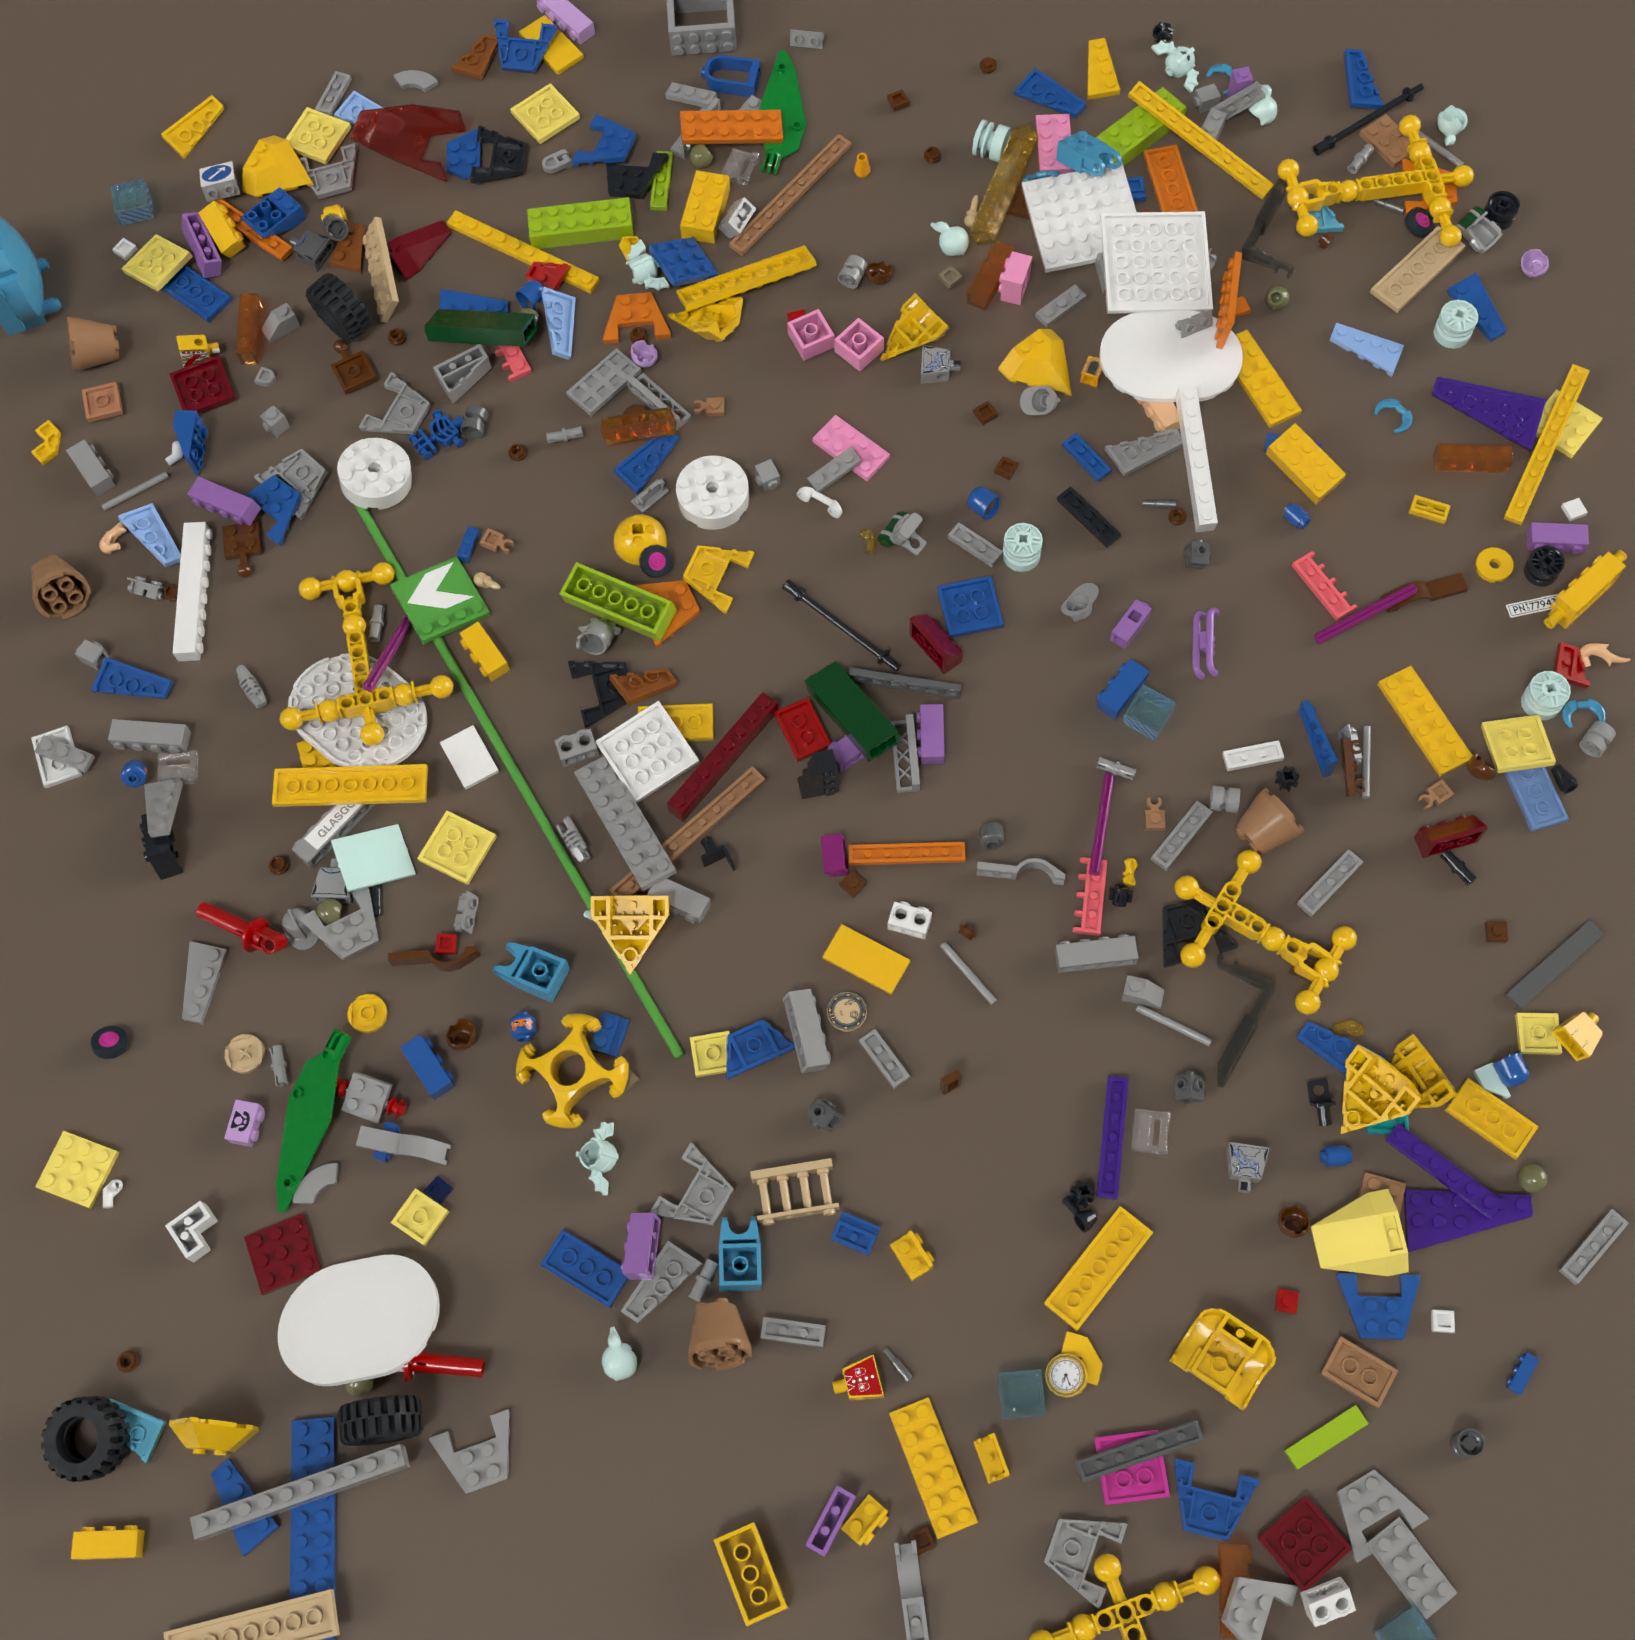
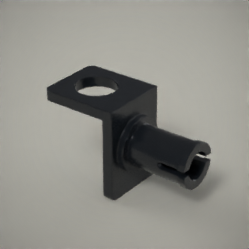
M711 836L706 837L708 844L705 838L700 841L706 851L705 854L701 855L704 867L726 858L733 871L736 870L733 860L724 845L717 848Z
M1328 1081L1307 1082L1309 1104L1317 1108L1319 1126L1332 1125L1330 1107L1336 1105V1102L1330 1100ZM1316 1085H1321L1324 1088V1093L1320 1097H1316L1313 1094V1088Z

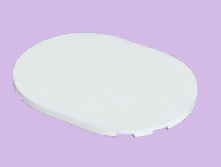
M1139 312L1126 315L1110 326L1102 339L1099 359L1104 375L1113 383V386L1120 392L1133 396L1134 399L1146 402H1176L1175 396L1178 388L1197 386L1200 402L1215 398L1216 395L1226 392L1233 385L1241 370L1243 353L1240 342L1232 330L1223 349L1216 348L1217 340H1214V336L1218 328H1216L1217 318L1213 316V326L1181 338V330H1177L1175 327L1177 321L1191 318V316L1200 312Z
M349 653L340 654L337 657L324 658L307 668L293 685V690L288 700V707H296L300 711L315 708V701L318 704L326 699L336 701V697L340 698L343 695L355 693ZM369 656L372 671L378 659ZM387 666L375 688L392 686L394 689L396 685L408 682ZM418 697L419 704H416L414 701L409 706L397 705L398 708L394 707L389 711L375 713L376 723L384 730V739L376 746H368L361 741L360 731L365 725L363 716L352 719L344 718V720H341V717H339L334 722L323 721L322 725H320L318 719L305 721L296 731L324 757L339 767L397 765L408 758L423 740L427 729V711L423 699Z
M379 1255L339 1263L314 1273L294 1291L280 1317L278 1346L284 1363L296 1376L318 1386H337L378 1378L402 1369L406 1363L423 1351L432 1331L436 1328L440 1302L435 1282L420 1264L400 1255Z

